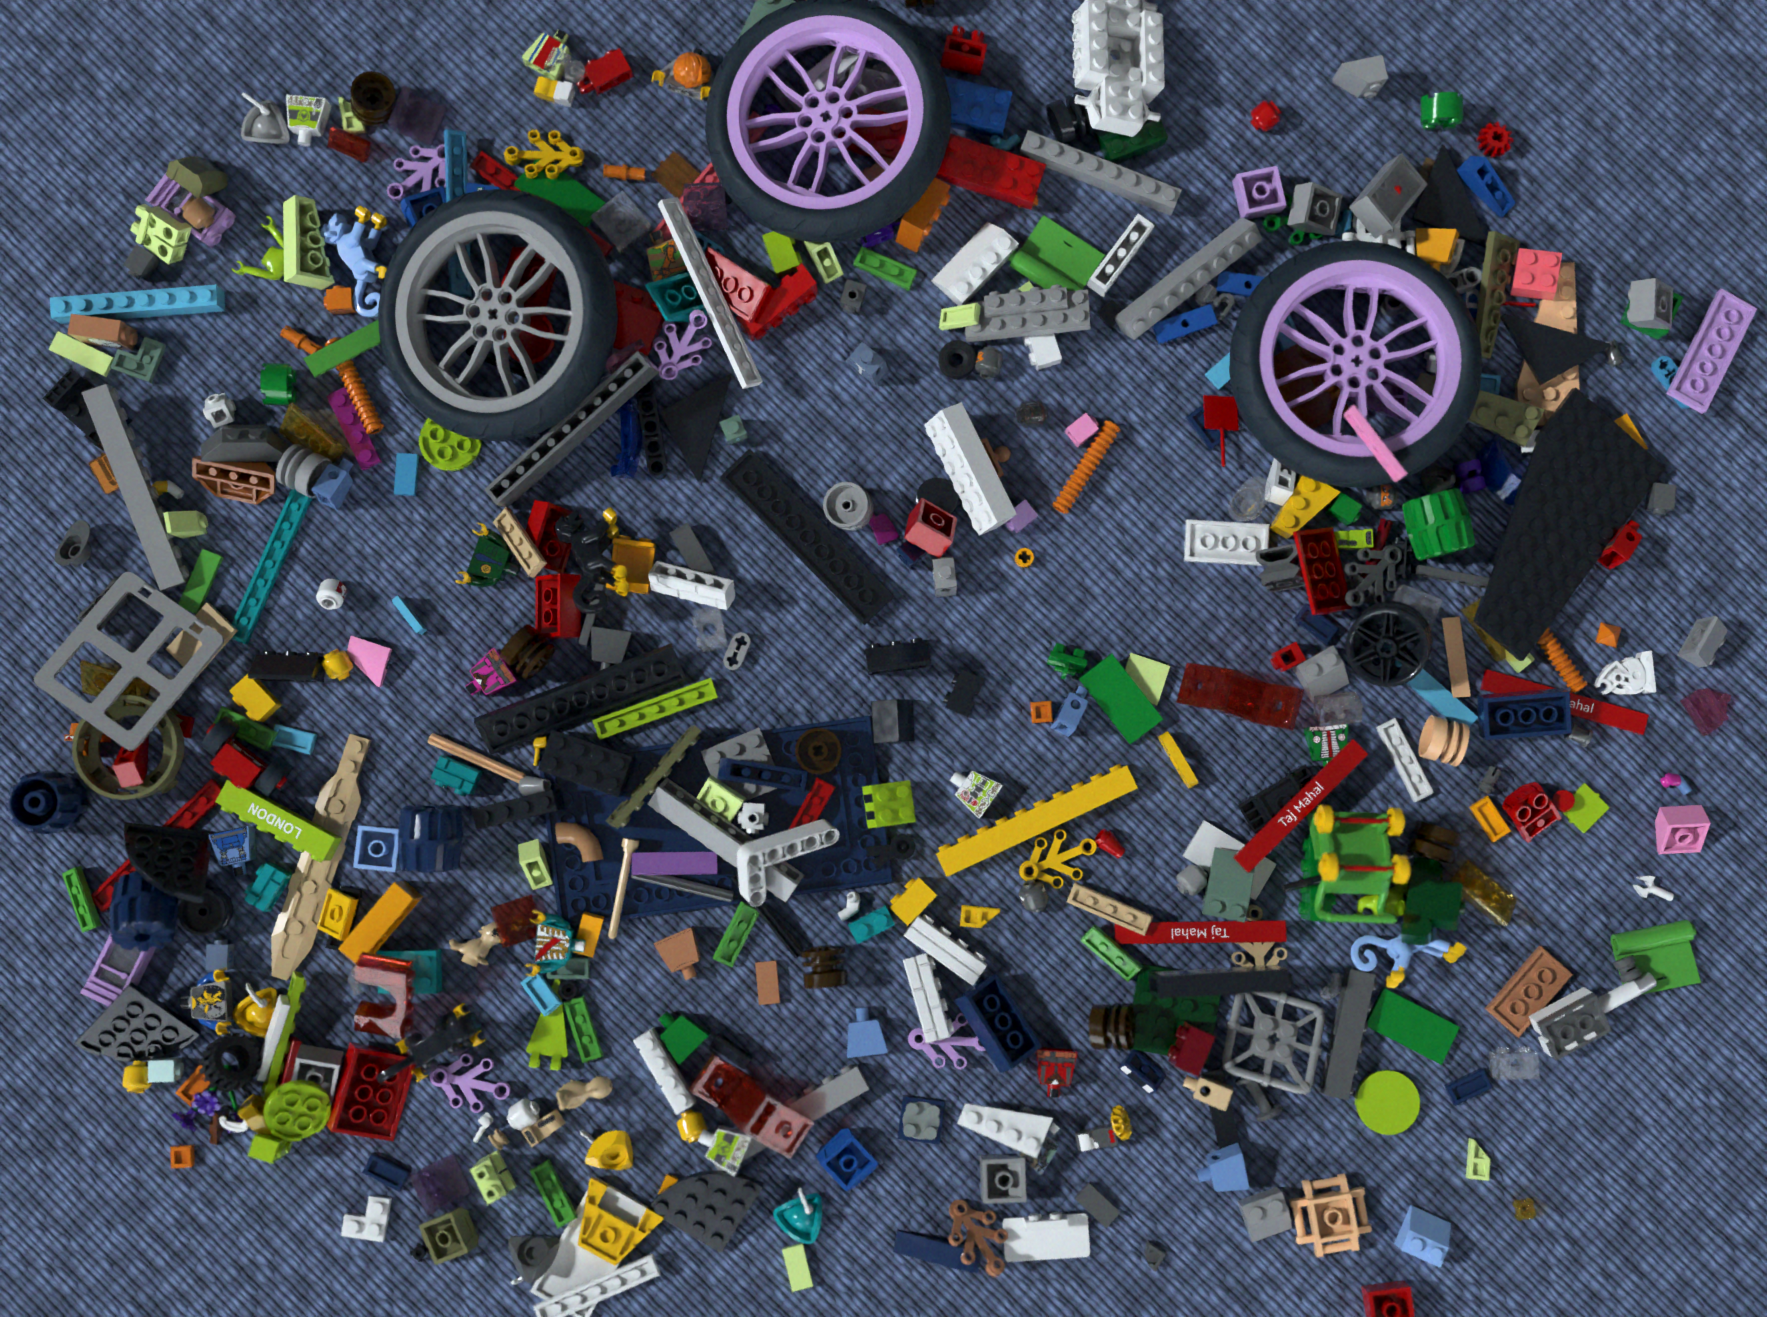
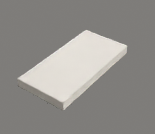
M1187 519L1185 525L1184 561L1262 566L1257 562L1255 554L1259 550L1269 549L1270 524Z
M1203 820L1182 856L1209 872L1214 847L1238 852L1244 844ZM1266 857L1255 866L1250 898L1254 900L1257 899L1277 865Z

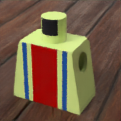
M560 29L557 30L553 38L542 33L523 54L522 59L525 65L551 80L561 81L571 54L569 48L564 44L569 37L568 34Z

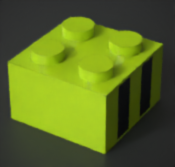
M910 780L862 787L868 828L916 822Z

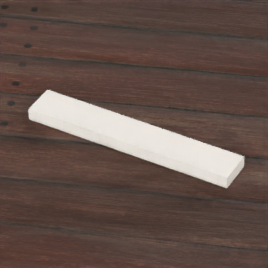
M652 1253L534 1304L533 1307L537 1317H565L661 1275V1271Z

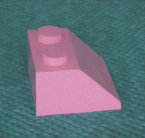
M1702 805L1659 808L1655 820L1658 854L1701 852L1711 824Z

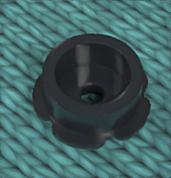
M569 979L559 984L558 994L562 999L565 998L567 1001H570L578 995L579 987L574 980Z

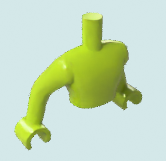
M266 216L270 220V224L265 226L261 223V225L272 233L283 249L271 246L261 262L267 270L246 266L241 261H236L241 265V268L237 271L232 268V271L237 275L248 273L270 280H279L284 275V236L276 228V222L270 216Z

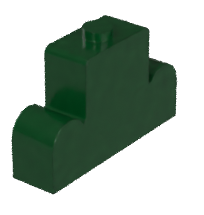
M1414 857L1401 929L1402 943L1427 945L1433 939L1432 927L1457 931L1460 915H1465L1466 902L1463 901V884L1443 881L1442 866L1438 861Z

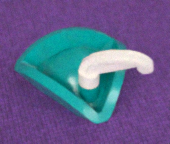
M800 1187L798 1190L800 1197L777 1207L774 1210L773 1216L780 1228L791 1238L804 1244H812L815 1242L821 1226L822 1199L818 1193L804 1195Z

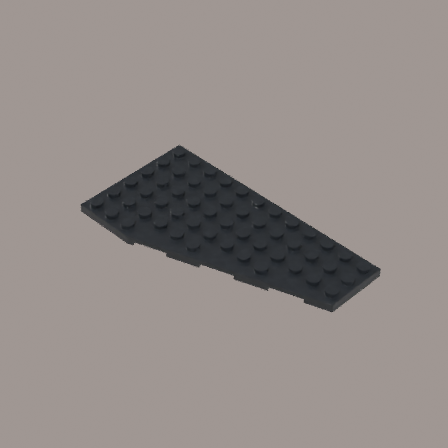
M1577 388L1570 390L1536 435L1534 441L1536 443L1527 470L1523 473L1513 502L1515 505L1506 532L1502 535L1492 564L1494 567L1484 596H1481L1473 620L1518 661H1523L1603 554V550L1619 528L1625 524L1665 470V467Z

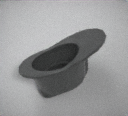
M76 521L68 529L63 541L55 552V562L58 565L66 566L71 564L79 567L89 559L92 550L89 541L90 526L86 521Z

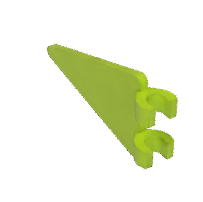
M555 979L552 989L563 1002V999L558 994L561 981L560 979ZM563 1003L547 1017L541 1012L526 1048V1052L531 1053L529 1067H540L541 1055L552 1056L550 1070H561L562 1057L568 1056Z

